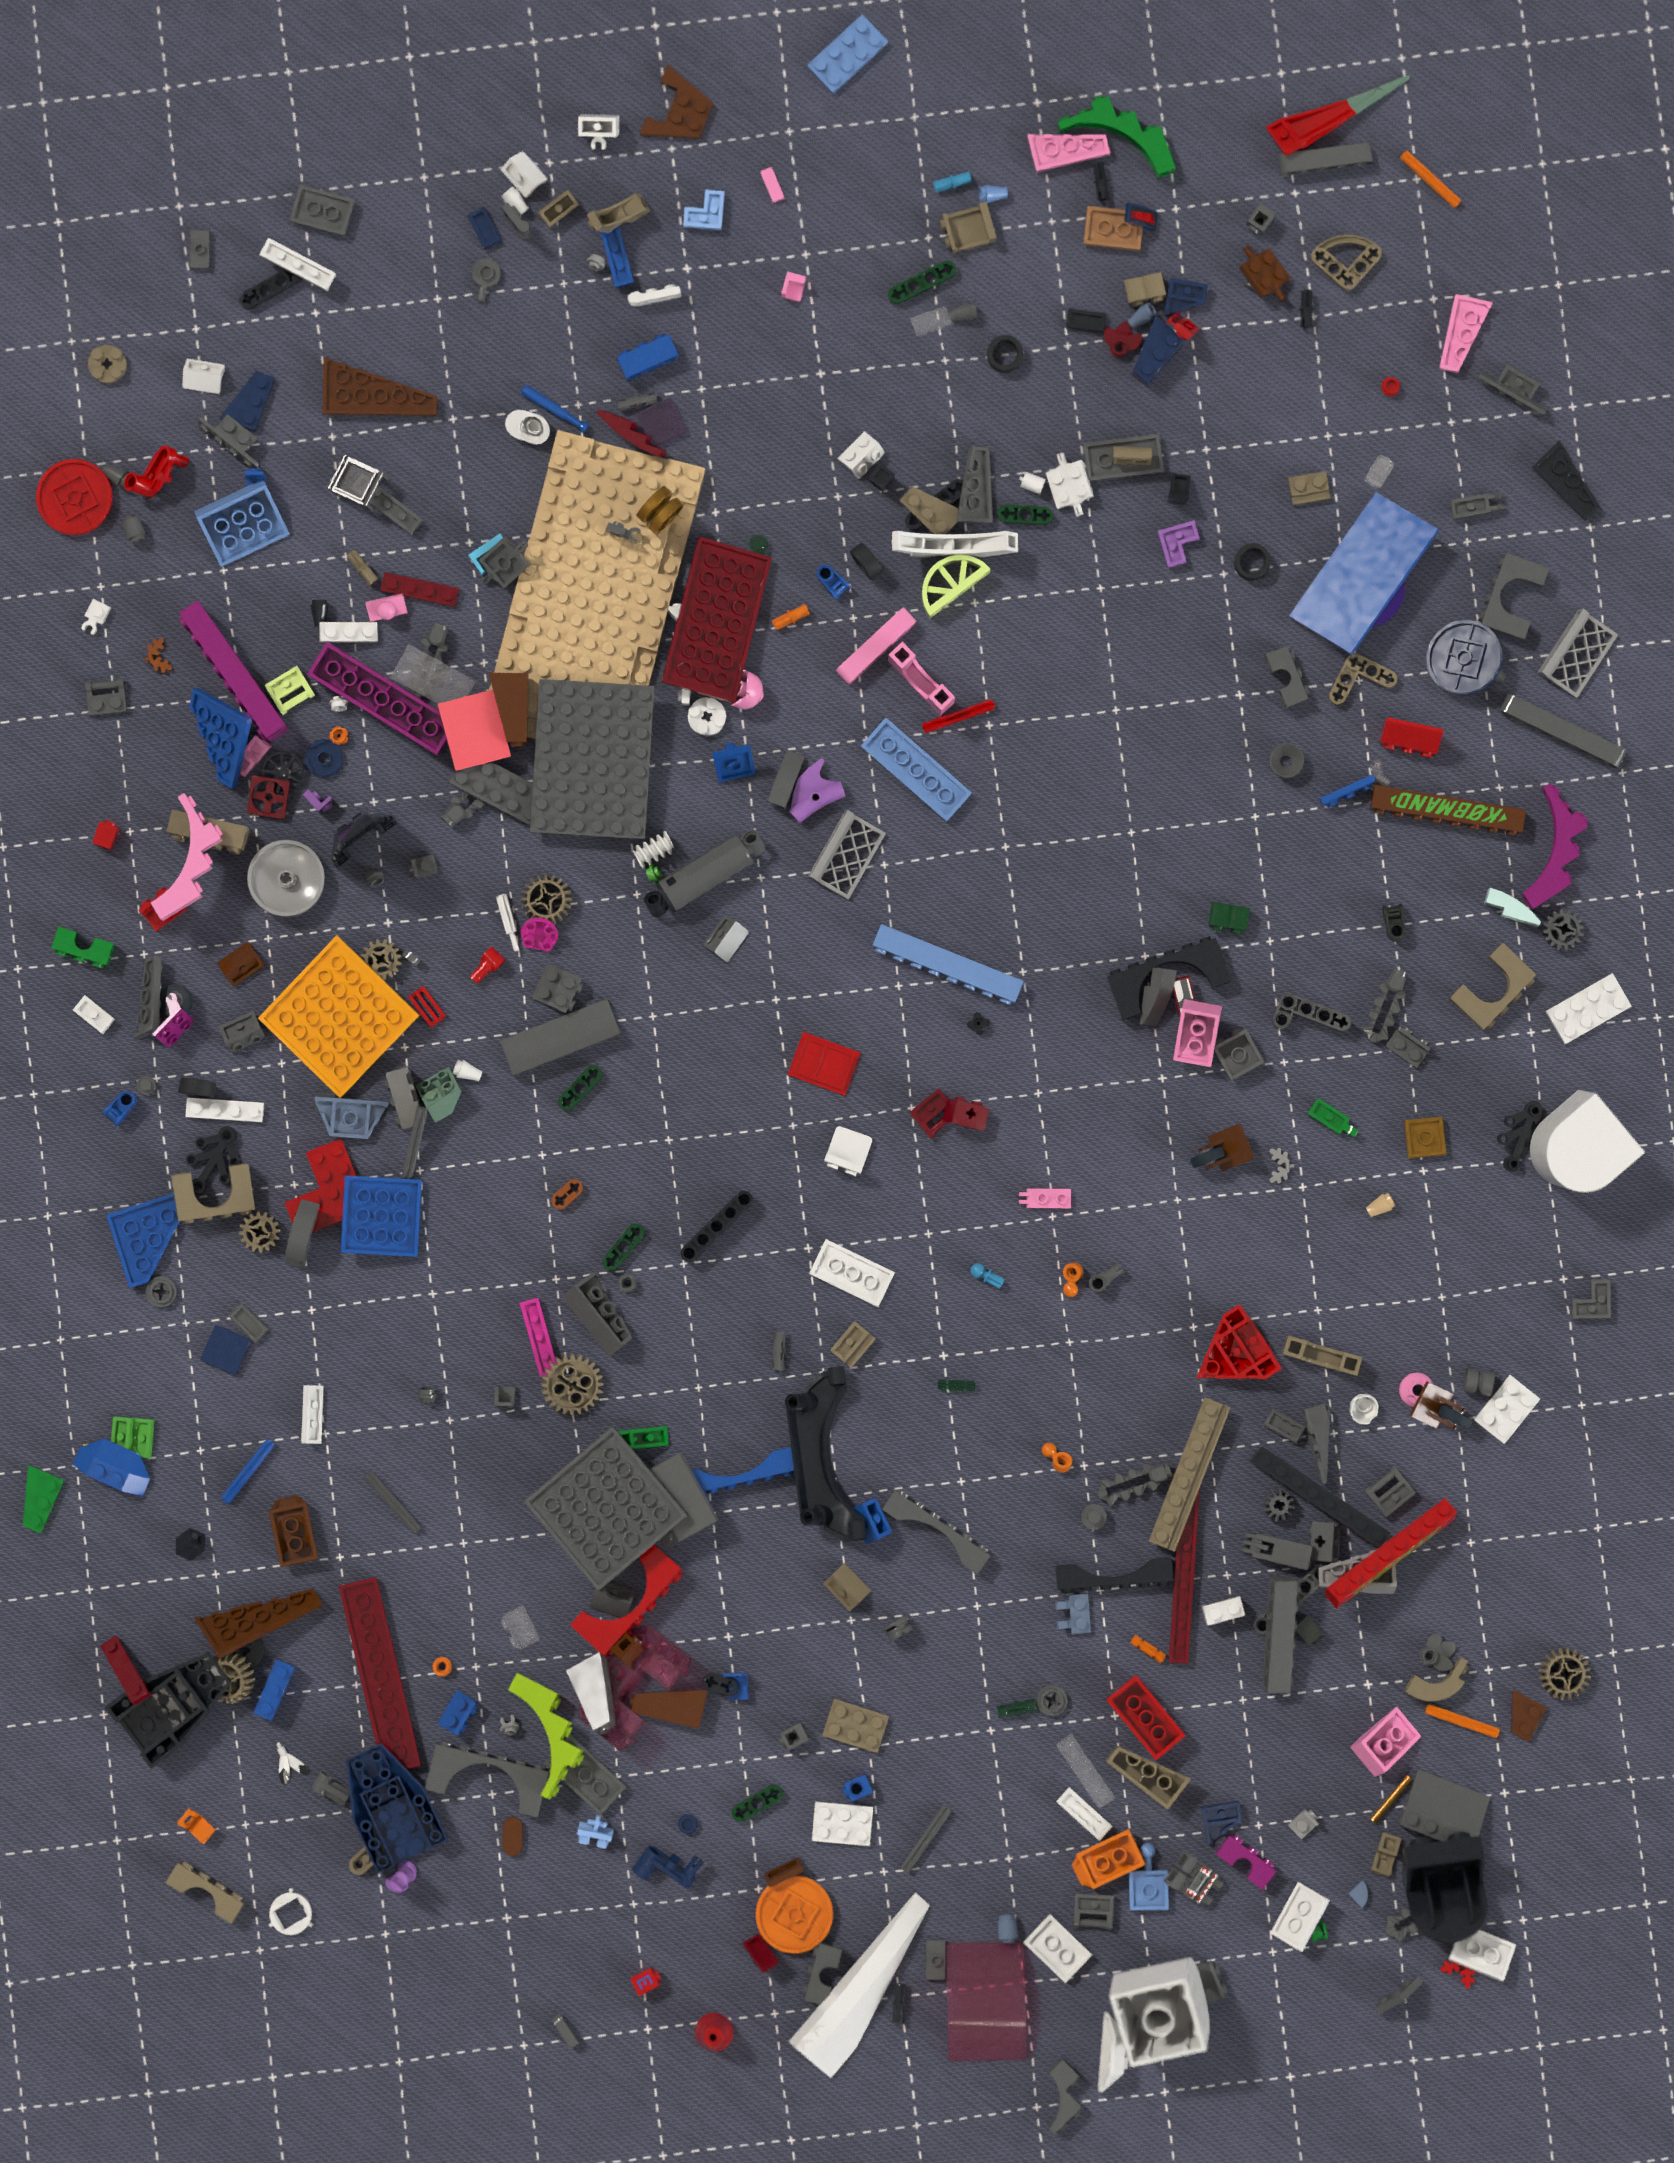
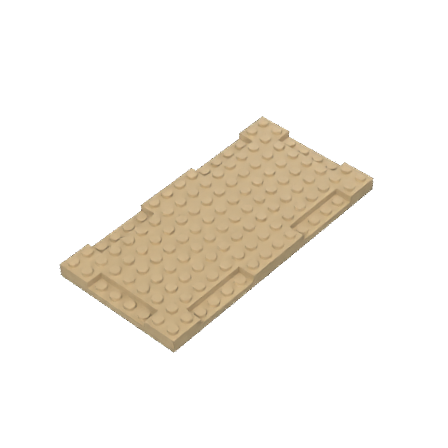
M557 430L546 479L530 539L528 540V547L524 555L531 565L518 577L494 673H528L527 738L536 740L540 679L649 686L704 479L705 468L672 459L667 460ZM666 486L672 492L671 499L678 498L684 503V507L663 531L655 535L649 529L650 521L643 523L636 517V514L658 489ZM614 521L622 523L627 530L633 527L639 528L641 533H632V537L638 540L637 543H632L626 538L623 539L607 533L608 522L612 524Z

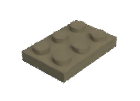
M834 1698L822 1736L878 1753L889 1716Z

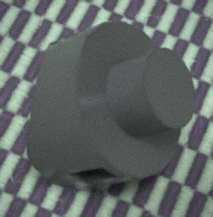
M1090 1504L1082 1510L1080 1519L1086 1528L1097 1530L1105 1525L1107 1514L1102 1506Z

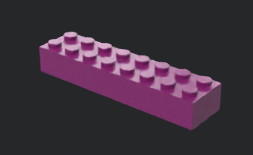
M197 600L181 611L179 614L182 618L179 621L187 632L192 631L193 634L190 637L198 647H203V650H201L202 654L209 663L213 661L215 665L212 668L220 679L222 677L225 678L223 684L231 694L235 693L237 695L234 697L235 701L242 710L246 708L247 712L245 714L252 718L251 723L258 725L256 731L263 740L268 739L271 743L287 732L289 729L200 602Z
M326 642L307 673L308 676L436 755L442 753L448 742L439 709L332 643Z

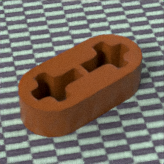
M576 1179L568 1181L553 1195L552 1205L559 1210L565 1209L583 1192L582 1183ZM578 1183L579 1192L573 1191L569 1195L567 1192L571 1189L570 1184L576 1185ZM566 1194L565 1204L557 1206L555 1204L557 1202L556 1197L559 1196L561 1198Z

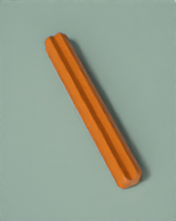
M1405 151L1401 155L1400 159L1453 208L1460 203L1461 199L1409 151Z
M1431 1704L1426 1706L1425 1713L1430 1716L1497 1738L1500 1729Z

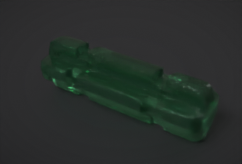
M938 1380V1390L975 1391V1381Z

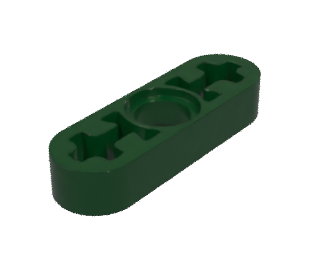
M1003 505L999 508L997 516L1002 523L1048 525L1052 521L1053 513L1048 507ZM1005 509H1008V513H1014V509H1017V520H1014L1013 515H1009L1008 519H1005L1001 513ZM1028 510L1031 517L1028 520H1022L1020 518L1021 511ZM1033 510L1037 511L1036 515H1042V512L1045 511L1046 515H1049L1050 518L1048 517L1046 521H1042V517H1036V521H1033Z
M594 1065L587 1067L559 1097L558 1104L562 1110H572L601 1080L602 1071L600 1068ZM590 1070H598V1078H591L589 1082L592 1085L589 1087L587 1082L582 1080V1077L585 1076L587 1079L590 1076ZM577 1083H583L586 1086L584 1093L578 1094L575 1092V1085ZM572 1090L573 1094L579 1098L577 1100L573 1098L570 1101L572 1104L570 1107H563L564 1102L562 1099H568L571 1096L568 1092Z
M640 1224L630 1225L604 1256L602 1263L607 1270H616L644 1237L645 1231ZM639 1227V1233L641 1235L639 1237L635 1236L632 1239L633 1241H635V1243L632 1245L631 1242L628 1239H625L624 1237L626 1235L630 1237L632 1235L631 1229H637ZM620 1242H627L629 1244L627 1252L622 1253L618 1250ZM615 1249V1251L619 1255L623 1256V1258L620 1260L619 1257H617L614 1261L616 1263V1266L611 1265L610 1267H608V1261H606V1259L608 1257L611 1259L614 1257L615 1254H613L612 1251Z
M772 1784L738 1803L732 1809L733 1819L743 1822L780 1801L783 1795L781 1787ZM770 1789H778V1798L770 1797L768 1799L770 1803L766 1804V1800L761 1794L765 1792L767 1796L771 1793ZM756 1797L761 1798L763 1801V1805L759 1809L752 1806V1800ZM748 1802L749 1808L753 1813L750 1814L748 1810L744 1813L743 1818L736 1816L737 1808L743 1810L747 1807L745 1803Z

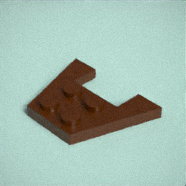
M667 65L660 83L676 89V95L665 122L662 123L646 117L639 135L700 139L713 102Z

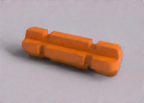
M1137 1635L1130 1642L1135 1647L1138 1646L1141 1651L1150 1657H1154L1159 1663H1162L1166 1657L1165 1653L1158 1651L1156 1647L1145 1640L1142 1641V1638Z

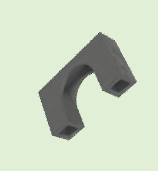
M1506 553L1504 557L1499 558L1497 563L1499 571L1497 575H1493L1490 584L1493 588L1491 593L1488 592L1484 603L1487 606L1485 611L1481 610L1478 621L1495 633L1523 642L1531 621L1511 615L1503 608L1500 601L1501 590L1506 584L1514 581L1523 582L1541 589L1544 586L1549 567Z

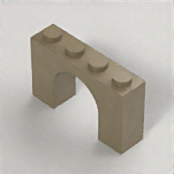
M1504 943L1500 944L1488 957L1506 977L1507 991L1504 997L1497 1002H1484L1463 984L1448 999L1481 1031L1485 1028L1489 1030L1496 1023L1493 1019L1498 1014L1502 1016L1509 1009L1507 1005L1511 1001L1515 1003L1521 997L1520 991L1524 987L1528 989L1535 982L1533 978L1536 974Z
M248 1163L228 1166L231 1192L228 1199L216 1207L204 1206L197 1201L194 1195L191 1172L172 1174L171 1180L177 1220L182 1221V1224L194 1223V1219L201 1218L202 1221L213 1220V1216L220 1215L221 1218L232 1217V1213L240 1212V1215L250 1214L251 1210H255Z

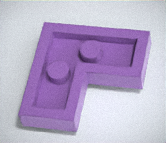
M1195 521L1157 531L1168 568L1185 564L1187 561L1182 545L1200 539Z

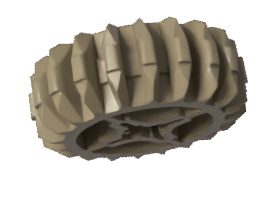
M548 874L544 875L545 880H542L541 876L537 875L538 882H535L532 878L530 879L533 884L532 886L525 884L529 891H522V894L527 896V898H521V902H527V904L522 906V909L529 908L525 915L533 914L531 919L544 918L551 920L555 925L556 921L554 918L558 917L562 921L563 919L560 914L563 913L567 916L568 913L564 909H571V905L566 904L573 901L572 898L566 897L571 894V890L564 891L568 887L567 883L561 886L560 884L563 880L560 878L555 882V875H552L551 880H548ZM545 885H553L560 892L548 893ZM539 887L541 891L540 897L531 902L533 892ZM543 891H545V894L548 895V898L550 896L552 897V899L549 900L550 909L548 908L547 904L545 905V902H541L542 900H544ZM562 898L560 908L554 913L553 903ZM544 906L547 909L548 915L537 913L533 907Z
M1558 1648V1655L1552 1650L1551 1655L1553 1657L1545 1655V1659L1548 1662L1541 1661L1540 1663L1545 1666V1669L1538 1670V1672L1544 1673V1676H1540L1539 1680L1546 1681L1541 1686L1543 1688L1549 1686L1546 1693L1549 1694L1554 1691L1552 1694L1554 1698L1560 1693V1700H1564L1565 1694L1567 1699L1571 1700V1693L1575 1697H1579L1577 1690L1584 1693L1585 1690L1581 1686L1582 1684L1589 1686V1683L1584 1680L1585 1678L1591 1679L1590 1675H1585V1672L1591 1671L1589 1667L1584 1668L1588 1661L1584 1660L1581 1662L1584 1656L1580 1654L1576 1657L1577 1650H1573L1570 1654V1648H1566L1565 1653H1563L1562 1648ZM1565 1658L1574 1660L1579 1668L1570 1669L1565 1662ZM1559 1660L1558 1670L1550 1673L1553 1663ZM1563 1669L1573 1672L1569 1673L1566 1680L1564 1677L1559 1676ZM1580 1674L1578 1682L1570 1688L1571 1678ZM1550 1679H1560L1565 1690L1556 1688Z
M231 1652L220 1659L215 1655L213 1658L232 1682L221 1696L220 1702L225 1700L228 1704L244 1700L254 1687L252 1682L255 1680V1677L251 1676L254 1670L249 1669L251 1663L246 1664V1657L240 1659L239 1653L234 1655Z

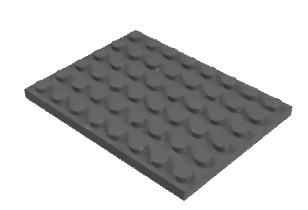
M549 679L539 680L530 832L645 839L655 686Z

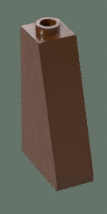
M489 672L507 743L511 744V747H523V744H527L529 675L528 673Z
M708 1690L638 1692L635 1694V1697L631 1696L629 1708H632L631 1713L699 1729Z

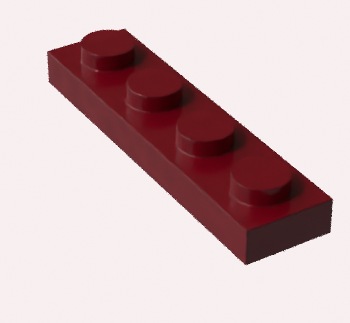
M384 572L380 591L393 595L403 593V597L455 608L459 588Z

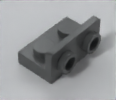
M254 1011L218 1026L224 1042L231 1053L240 1051L244 1047L258 1043L265 1038V1034Z
M1405 1026L1403 1028L1398 1027L1385 1047L1414 1068H1417L1431 1050L1428 1047L1429 1043L1421 1037L1419 1039L1412 1035L1413 1031Z
M1211 1960L1197 1965L1207 2004L1220 1999H1226L1224 1994L1228 1992L1224 1982L1220 1983L1217 1975H1220L1217 1964H1212Z

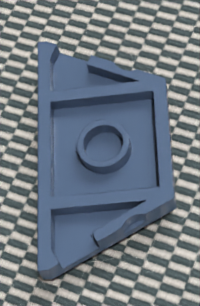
M314 1096V1101L329 1136L368 1139L388 1106V1102Z

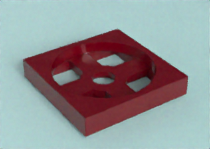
M252 775L247 813L285 819L291 781ZM267 781L264 792L255 791V787L260 782ZM275 783L282 787L285 795L276 794L274 791ZM267 793L272 794V800H266L265 796ZM254 799H260L264 802L263 811L255 807ZM274 802L283 803L279 811L271 812Z

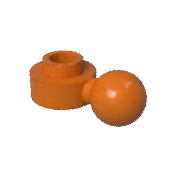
M1077 1262L1069 1263L1063 1269L1064 1278L1068 1281L1063 1287V1293L1067 1297L1077 1295L1078 1286L1075 1283L1084 1274L1082 1266Z
M1045 1443L1042 1446V1454L1047 1458L1053 1459L1052 1466L1056 1471L1067 1472L1071 1468L1072 1458L1068 1453H1057V1448L1053 1443Z

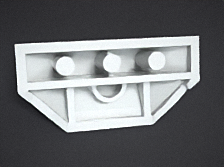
M1104 2011L1098 2079L1099 2092L1107 2089L1124 2074V2069L1128 2068V2057H1125V2046L1118 2023L1108 2011Z

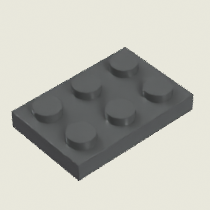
M299 185L289 221L345 237L355 199Z

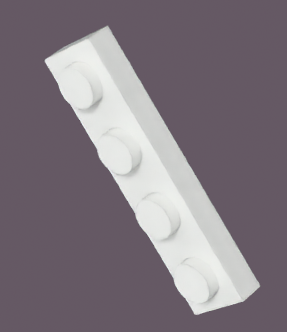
M268 238L259 254L270 262L328 291L336 276V273L270 238Z
M187 1098L186 1117L263 1122L264 1103Z

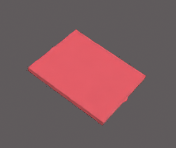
M493 690L470 696L465 695L462 698L437 704L455 771L511 757Z

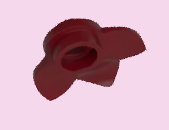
M1124 321L1115 330L1106 327L1104 339L1110 346L1111 354L1116 358H1123L1127 355L1128 351L1136 350L1139 347L1142 335L1132 334L1130 325L1127 321ZM1121 346L1123 350L1121 352L1116 351V347Z

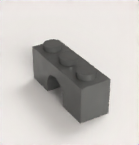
M1285 646L1265 654L1264 658L1271 674L1284 672L1289 677V685L1278 692L1285 710L1308 700L1307 696L1310 695L1309 690L1301 682L1300 678H1303L1299 667H1295L1293 662L1295 656L1292 649L1288 650V647Z
M823 1942L819 1946H815L812 1957H815L814 1965L810 1964L807 1976H810L808 1984L804 1983L802 1994L805 1995L804 2000L821 2005L830 1995L832 1985L823 1983L819 1974L825 1967L837 1969L842 1953L841 1947Z

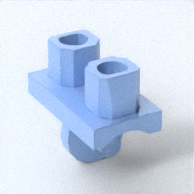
M600 1815L596 1816V1820L588 1819L587 1823L580 1821L577 1831L579 1843L587 1845L590 1842V1837L598 1839L597 1846L606 1849L609 1841L611 1842L614 1828L606 1827L607 1823L600 1821Z

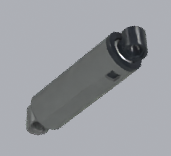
M756 830L746 831L741 840L737 835H733L657 882L655 886L658 891H650L644 897V903L650 914L654 917H660L667 912L668 907L674 913L752 865L753 859L751 856L761 855L765 850V843L759 832Z

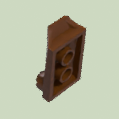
M298 1495L276 1500L273 1507L268 1511L280 1567L293 1566L319 1559L307 1502L303 1501Z

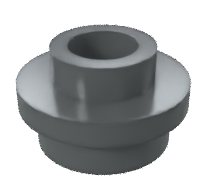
M624 1274L618 1280V1287L622 1292L631 1293L637 1287V1280L631 1274ZM625 1280L631 1281L630 1287L624 1286Z

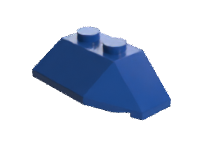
M105 1438L80 1447L73 1462V1465L87 1476L120 1491L142 1497L151 1479L140 1454Z

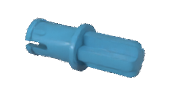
M968 171L955 176L951 174L948 178L934 181L933 186L935 192H941L951 188L955 190L956 187L972 183Z

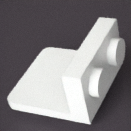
M838 1126L824 1162H827V1166L838 1170V1167L846 1169L845 1173L856 1176L857 1173L861 1174L872 1138Z

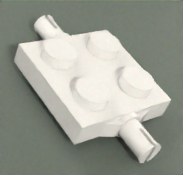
M1064 453L1057 454L1060 466L1046 472L1057 509L1073 506L1076 517L1084 514L1080 503L1094 497L1083 460L1067 463Z

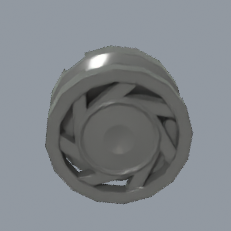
M906 1615L883 1627L884 1632H887L889 1635L888 1639L890 1642L914 1629L907 1622L908 1618Z

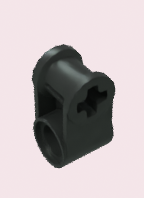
M1402 903L1392 907L1382 906L1387 937L1394 942L1400 941L1406 931ZM1394 927L1399 928L1401 935L1394 936L1391 929Z

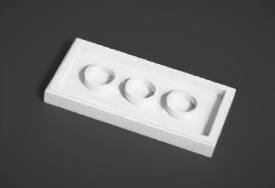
M826 1239L809 1274L879 1307L895 1272Z

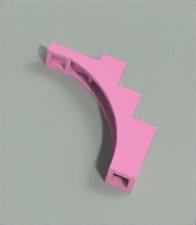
M185 793L180 795L178 799L189 818L190 848L186 863L177 880L162 896L151 902L162 921L202 898L200 892L203 890L197 881L194 883L193 880L213 869L210 865L213 861L208 853L203 854V852L223 841L220 837L223 833L218 825L214 826L211 822L204 825L206 822L201 812L197 814L194 809L197 806L191 796L187 797Z

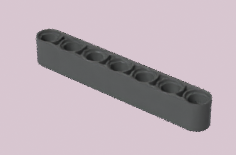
M1507 694L1499 711L1505 716L1613 768L1618 769L1625 756L1626 750L1512 694Z

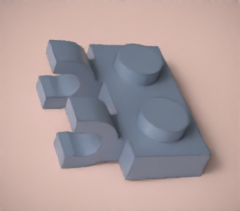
M1088 1594L1068 1595V1601L1055 1602V1609H1069L1070 1620L1056 1621L1057 1629L1071 1628V1634L1091 1632Z

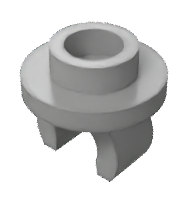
M510 1715L511 1721L509 1723H505L503 1717L500 1718L502 1725L500 1732L506 1736H512L519 1730V1724L516 1723L513 1715Z

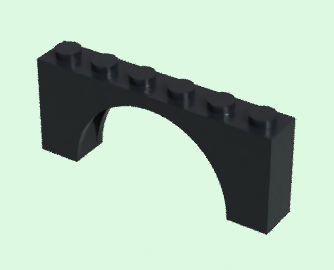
M1209 936L1199 940L1200 944L1193 946L1192 943L1181 946L1182 950L1175 952L1172 949L1164 952V956L1158 959L1156 956L1145 959L1146 963L1139 965L1136 962L1128 965L1127 970L1121 971L1119 968L1109 972L1110 976H1107V981L1121 1020L1124 1021L1141 1014L1139 1007L1140 987L1152 969L1160 965L1174 962L1190 965L1205 976L1212 989L1230 983L1231 978L1216 938L1211 939Z

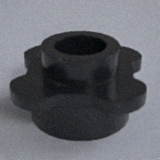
M979 1012L974 1013L973 1019L967 1023V1027L976 1031L977 1035H982L985 1027L990 1025L989 1019L982 1017Z

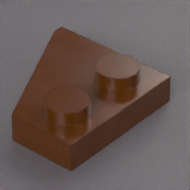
M1513 1690L1511 1733L1529 1742L1547 1707Z

